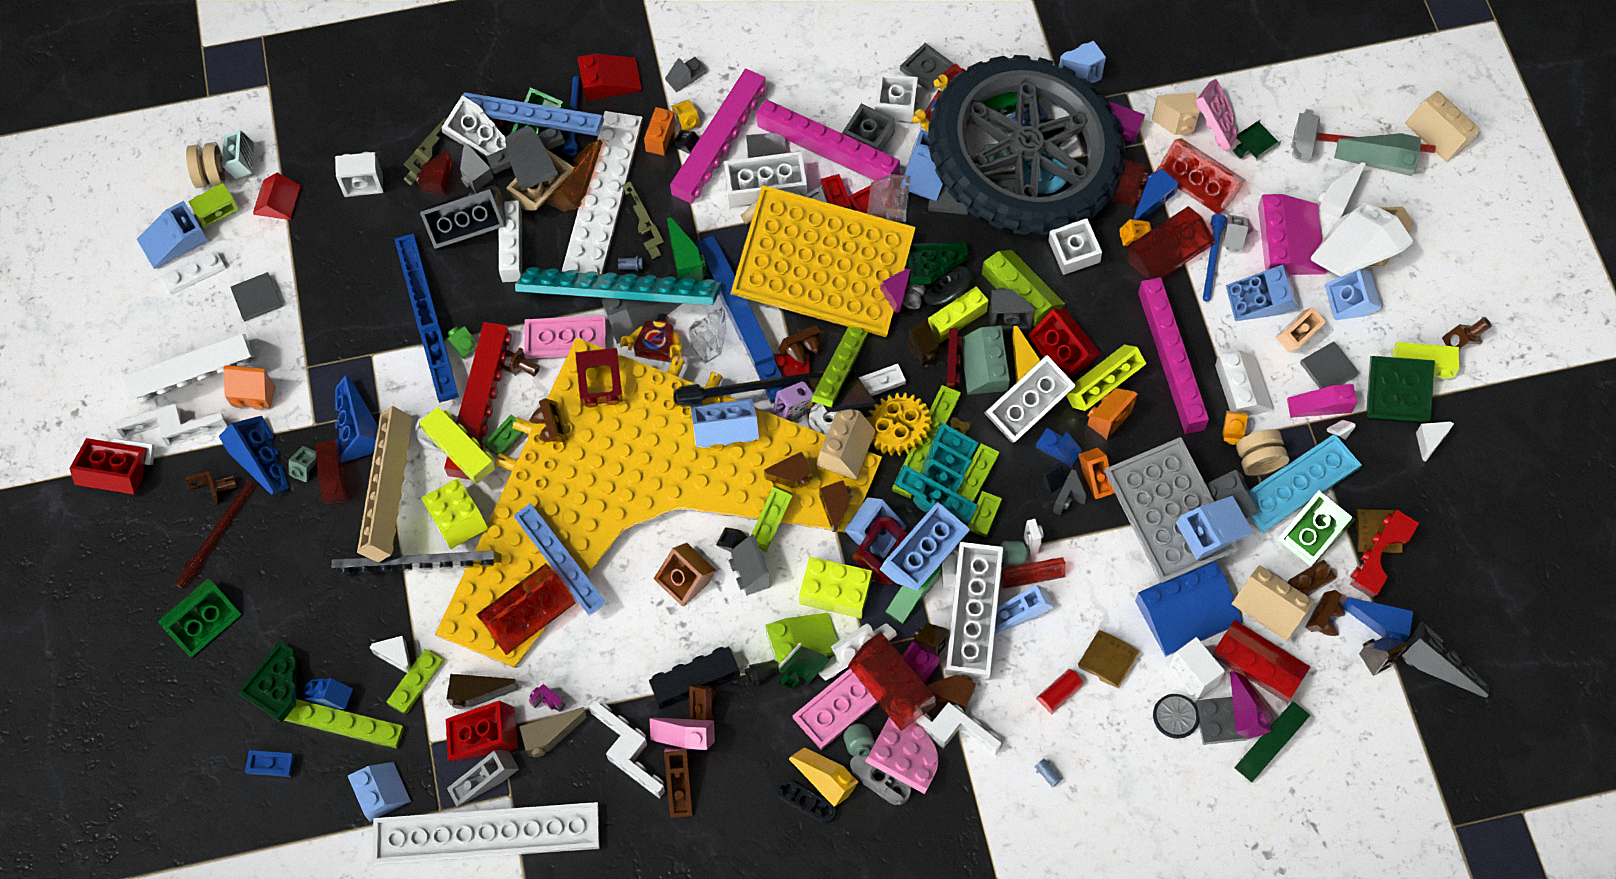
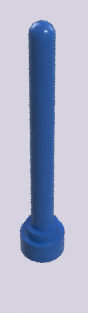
M574 76L572 80L570 110L574 111L578 110L580 78L578 76ZM568 131L567 140L563 144L562 152L567 156H575L578 153V144L575 141L576 132Z
M1222 214L1212 215L1210 221L1213 234L1203 292V301L1209 302L1211 299L1220 235L1227 223V217Z

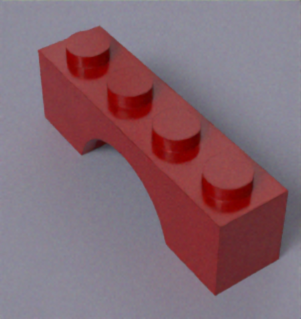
M1398 510L1385 516L1381 523L1384 525L1381 532L1377 531L1371 540L1374 544L1370 550L1367 548L1361 557V560H1363L1361 566H1356L1350 575L1352 581L1349 585L1371 598L1379 593L1388 577L1383 571L1380 561L1383 549L1390 544L1404 545L1410 540L1419 525L1417 521Z

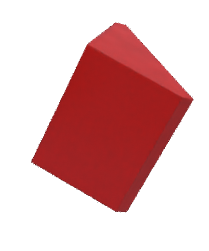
M278 172L264 179L253 215L291 220L300 194L301 185Z

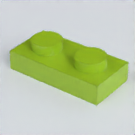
M982 491L977 502L978 506L967 526L970 532L987 537L1002 498Z

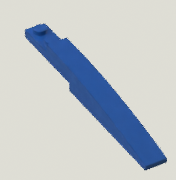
M414 233L395 238L438 401L441 403L458 398L459 395Z
M711 236L695 242L700 255H704L705 265L712 280L721 282L719 296L740 341L742 340L759 379L766 380L782 377L774 361V355L747 299L731 295L735 275L715 237ZM787 386L764 389L771 404L775 402L776 393L787 388Z

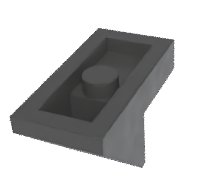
M696 57L685 63L678 58L665 77V81L677 93L705 75L707 70Z
M1073 469L1055 502L1053 512L1061 515L1063 509L1067 510L1072 500L1085 504L1086 494L1076 471Z

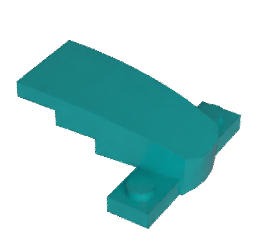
M944 423L940 424L921 472L919 473L904 465L894 485L914 495L913 501L922 511L928 513L939 502L961 522L969 524L978 505L960 496L956 491L965 478L964 474L972 461L971 457L978 442Z

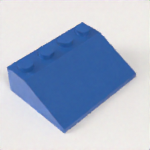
M1216 561L1165 583H1159L1138 592L1135 600L1165 657L1176 653V651L1196 637L1201 642L1228 630L1234 620L1242 623L1238 609L1232 605L1234 599L1226 578Z

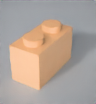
M1313 307L1308 308L1289 323L1276 338L1288 352L1298 349L1326 321Z

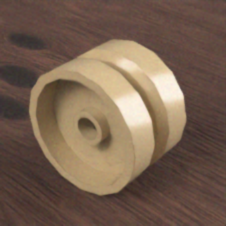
M217 142L205 143L203 149L198 144L187 146V167L195 188L207 187L209 182L213 186L225 183L222 153Z
M1275 429L1257 431L1237 442L1236 449L1239 457L1243 459L1241 464L1246 475H1266L1288 464L1289 457L1286 449L1282 447L1284 442L1280 431Z

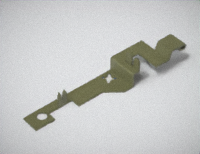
M446 118L439 123L403 164L411 170L404 178L410 185L423 172L413 163L416 161L419 165L421 162L420 167L423 168L432 157V146L438 141L439 137L436 135L442 129V123H445Z
M629 181L621 186L626 195L632 194L637 204L633 208L639 218V233L644 235L651 230L654 236L653 239L643 243L653 260L661 256L657 245L664 241ZM627 188H632V191L628 192ZM648 221H650L649 223L651 224V226L649 225L647 227L645 223H648Z

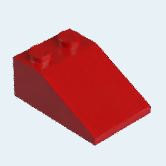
M605 54L577 57L586 101L642 91L636 58Z
M500 700L445 719L448 761L485 757L494 750L511 751L518 748L515 707Z

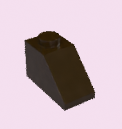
M926 319L910 328L908 336V349L922 366L927 362L932 363L935 361L939 354L938 342Z
M926 623L923 628L919 627L914 633V642L919 645L921 650L939 656L947 646L949 630Z

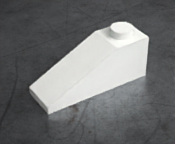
M1361 162L1329 184L1327 191L1322 190L1318 202H1321L1318 210L1336 218H1341L1366 163Z

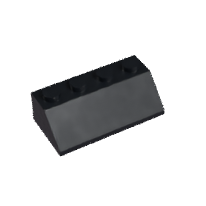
M498 184L428 206L420 212L434 249L506 226L505 202Z

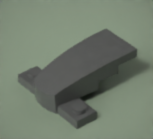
M525 127L505 137L506 148L486 156L494 174L512 167L522 191L558 175L547 150L562 145L565 141L559 129L549 128L536 134L531 127Z

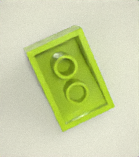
M828 613L785 618L765 625L766 634L778 667L799 643L803 647L824 655L826 653L827 657L835 655L831 646L838 641Z

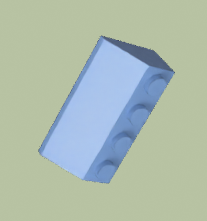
M937 502L885 560L880 570L895 583L918 590L970 529Z

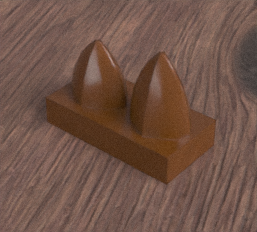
M815 325L786 337L782 340L778 350L781 355L788 353L794 360L804 364L805 353L803 347L805 346L811 352L818 354L820 350L818 335L821 331Z
M547 398L540 400V407L536 409L529 420L535 424H546L538 438L545 442L557 441L561 443L568 440L556 401Z
M1322 560L1289 579L1287 583L1308 596L1335 580L1337 576L1331 570V566L1325 560Z
M1337 590L1324 592L1305 628L1310 632L1319 631L1325 635L1338 636V629L1330 616L1341 617L1345 615L1343 605L1340 602L1342 594Z
M697 684L689 686L691 720L714 721L717 714L712 710V701L719 694L716 688Z

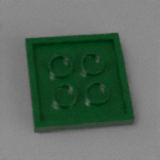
M1370 356L1366 418L1429 423L1431 420L1435 360Z

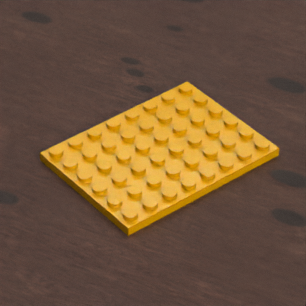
M762 185L731 295L839 325L859 327L864 331H868V333L887 337L894 310L881 292L880 287L882 281L905 269L915 227Z

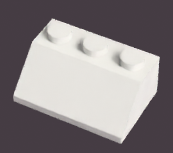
M1242 351L1219 354L1215 367L1230 411L1247 413L1248 416L1272 412L1273 407L1255 356Z

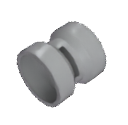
M908 282L902 304L910 309H919L922 303L921 297L924 296L926 288L923 285H910V282Z

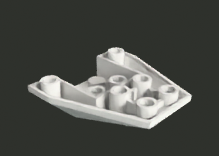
M1366 201L1337 220L1311 256V261L1342 277L1401 253L1413 244V239L1397 216Z

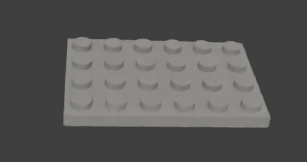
M1181 437L1104 470L1160 583H1165L1238 552L1239 548L1236 542L1196 560L1176 524L1181 515L1214 502Z

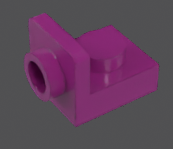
M544 684L536 687L530 694L529 702L534 708L541 701L549 709L553 710L555 708L559 712L566 706L563 699Z

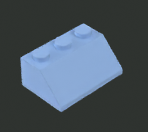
M753 399L690 406L696 447L707 448L715 444L729 445L733 442H751L754 439H759Z

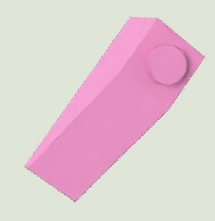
M650 718V740L685 749L707 750L715 742L714 721Z

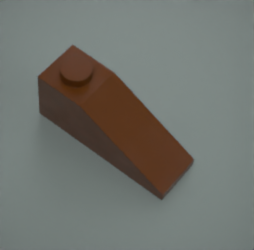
M665 746L664 756L670 818L692 816L688 749L677 746Z

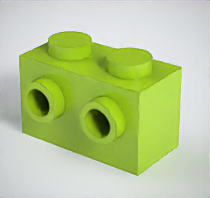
M224 183L216 185L188 201L203 228L239 210Z

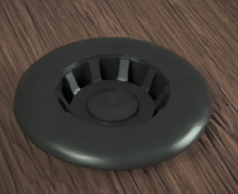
M958 266L928 285L924 294V301L929 305H942L956 300L968 288L973 271L966 266Z

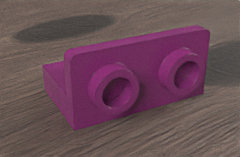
M912 642L893 667L889 676L897 687L916 695L940 663V659L934 654L921 650L917 643Z

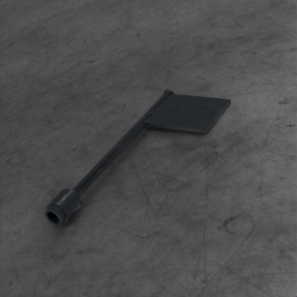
M854 365L832 407L823 405L828 413L875 405V400L856 375L857 369ZM825 371L706 389L701 388L699 384L680 386L673 391V397L676 406L688 407L701 405L702 401L709 397L788 386L799 382H808L815 392Z

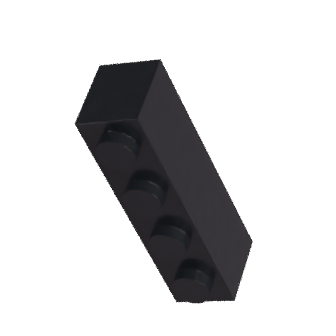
M719 647L713 650L712 654L697 656L688 664H678L671 671L666 673L659 672L653 675L652 679H649V684L659 709H663L689 698V686L697 684L715 687L739 677L740 670L730 647Z

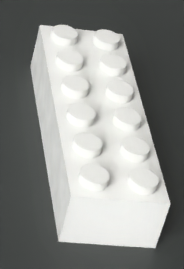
M240 334L124 375L122 378L130 399H137L138 402L153 398L152 394L155 392L158 395L172 391V386L184 387L192 384V379L204 380L212 377L211 373L214 371L223 373L225 365L237 364V366H243L251 363L250 359L254 358V354L246 334Z
M960 542L945 674L989 679L1003 547Z

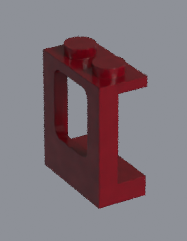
M617 348L575 352L581 406L591 408L598 406V404L616 405L619 402H623ZM609 366L612 375V391L590 394L587 387L586 370L593 367Z
M878 517L852 558L863 569L871 570L872 577L879 584L891 585L893 580L880 570L883 563L870 551V547L882 528H885L897 541L889 554L890 556L908 536L909 532L903 530L899 526V522L893 517Z

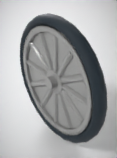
M1168 694L1159 699L1155 704L1153 720L1157 729L1162 734L1170 738L1180 739L1190 736L1196 730L1199 724V714L1195 703L1188 697L1181 694Z

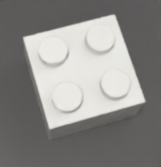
M879 74L875 110L894 118L895 121L912 122L915 111L918 77Z
M375 152L335 156L336 178L344 197L383 193V173Z
M1087 218L1050 231L1049 243L1063 275L1100 263L1102 251Z
M1197 637L1176 651L1170 664L1172 674L1183 681L1186 691L1191 696L1194 695L1197 700L1216 687L1225 672Z

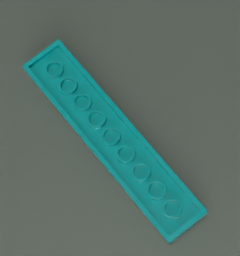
M531 267L526 269L515 283V289L517 292L714 305L721 291V282H715L712 279L697 281L694 278H685L684 280L676 279L675 277L656 278L653 275L639 277L635 274L617 275L612 272L597 274L595 271L581 273L577 270H539L537 267Z

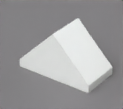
M1450 421L1420 425L1416 435L1421 456L1425 462L1449 433L1454 423Z
M403 636L371 644L370 649L374 655L408 673L411 663L407 644Z

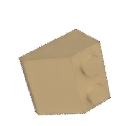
M1196 92L1157 95L1152 121L1174 135L1194 134L1200 113L1196 105Z

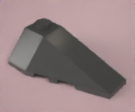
M616 298L601 299L605 315L617 344L621 343L623 336H630L640 326H645L646 328L649 325L652 326V321L656 322L658 314L668 315L683 304Z
M1422 621L1406 642L1408 646L1402 652L1404 661L1425 673L1485 698L1489 696L1490 686L1470 666H1464L1458 657L1459 655L1454 650L1452 652L1449 651L1442 644L1445 640Z

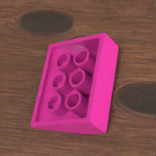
M1262 194L1258 205L1265 271L1283 264L1290 275L1326 274V268L1311 261V256L1322 243L1318 204L1284 194Z

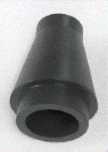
M773 659L749 665V668L745 669V674L751 685H759L772 674L778 672L779 667Z

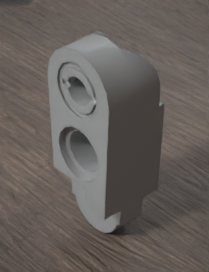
M1305 109L1304 113H1299L1291 146L1293 148L1292 156L1295 159L1311 160L1319 116L1313 115L1314 110Z
M855 755L851 759L850 769L852 775L889 803L901 805L909 799L911 786L865 762L868 756L859 757ZM881 773L885 778L882 781H876L873 775ZM900 788L902 793L899 795L894 789Z

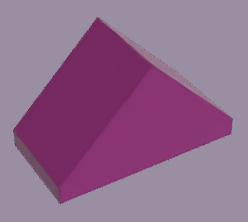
M907 268L882 281L880 287L881 292L896 313L900 311L910 269Z

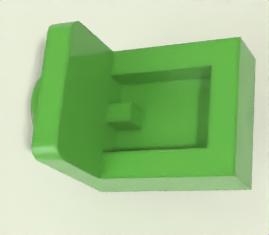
M456 326L448 332L449 337L446 338V341L451 343L461 358L477 348V342L465 326L461 328Z

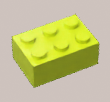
M459 478L421 497L430 517L450 550L488 529L479 509Z
M809 556L799 593V604L862 619L872 581V571Z

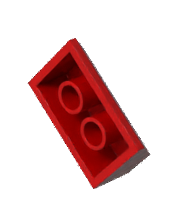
M1053 309L1027 336L1043 357L1048 355L1069 379L1088 368L1101 355L1100 351L1066 309Z
M86 438L69 468L74 484L134 495L143 479L146 448Z

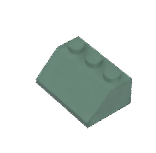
M981 327L962 337L961 354L967 395L1008 391L1010 379L1002 327Z

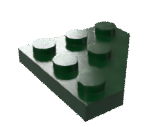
M966 242L911 244L908 254L910 285L931 284L968 260Z
M279 642L237 693L282 723L296 707L298 654L287 645Z

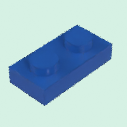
M249 750L245 772L253 775L291 777L295 755L293 753Z

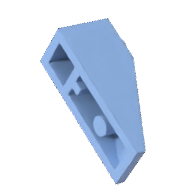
M1035 585L998 606L994 634L1034 619L1054 608L1046 588Z

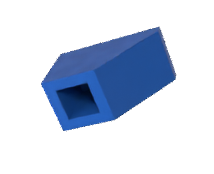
M332 678L314 679L306 684L302 700L334 709H345L353 689Z

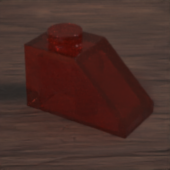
M449 151L441 153L422 165L421 172H418L416 178L421 192L445 194L453 162Z

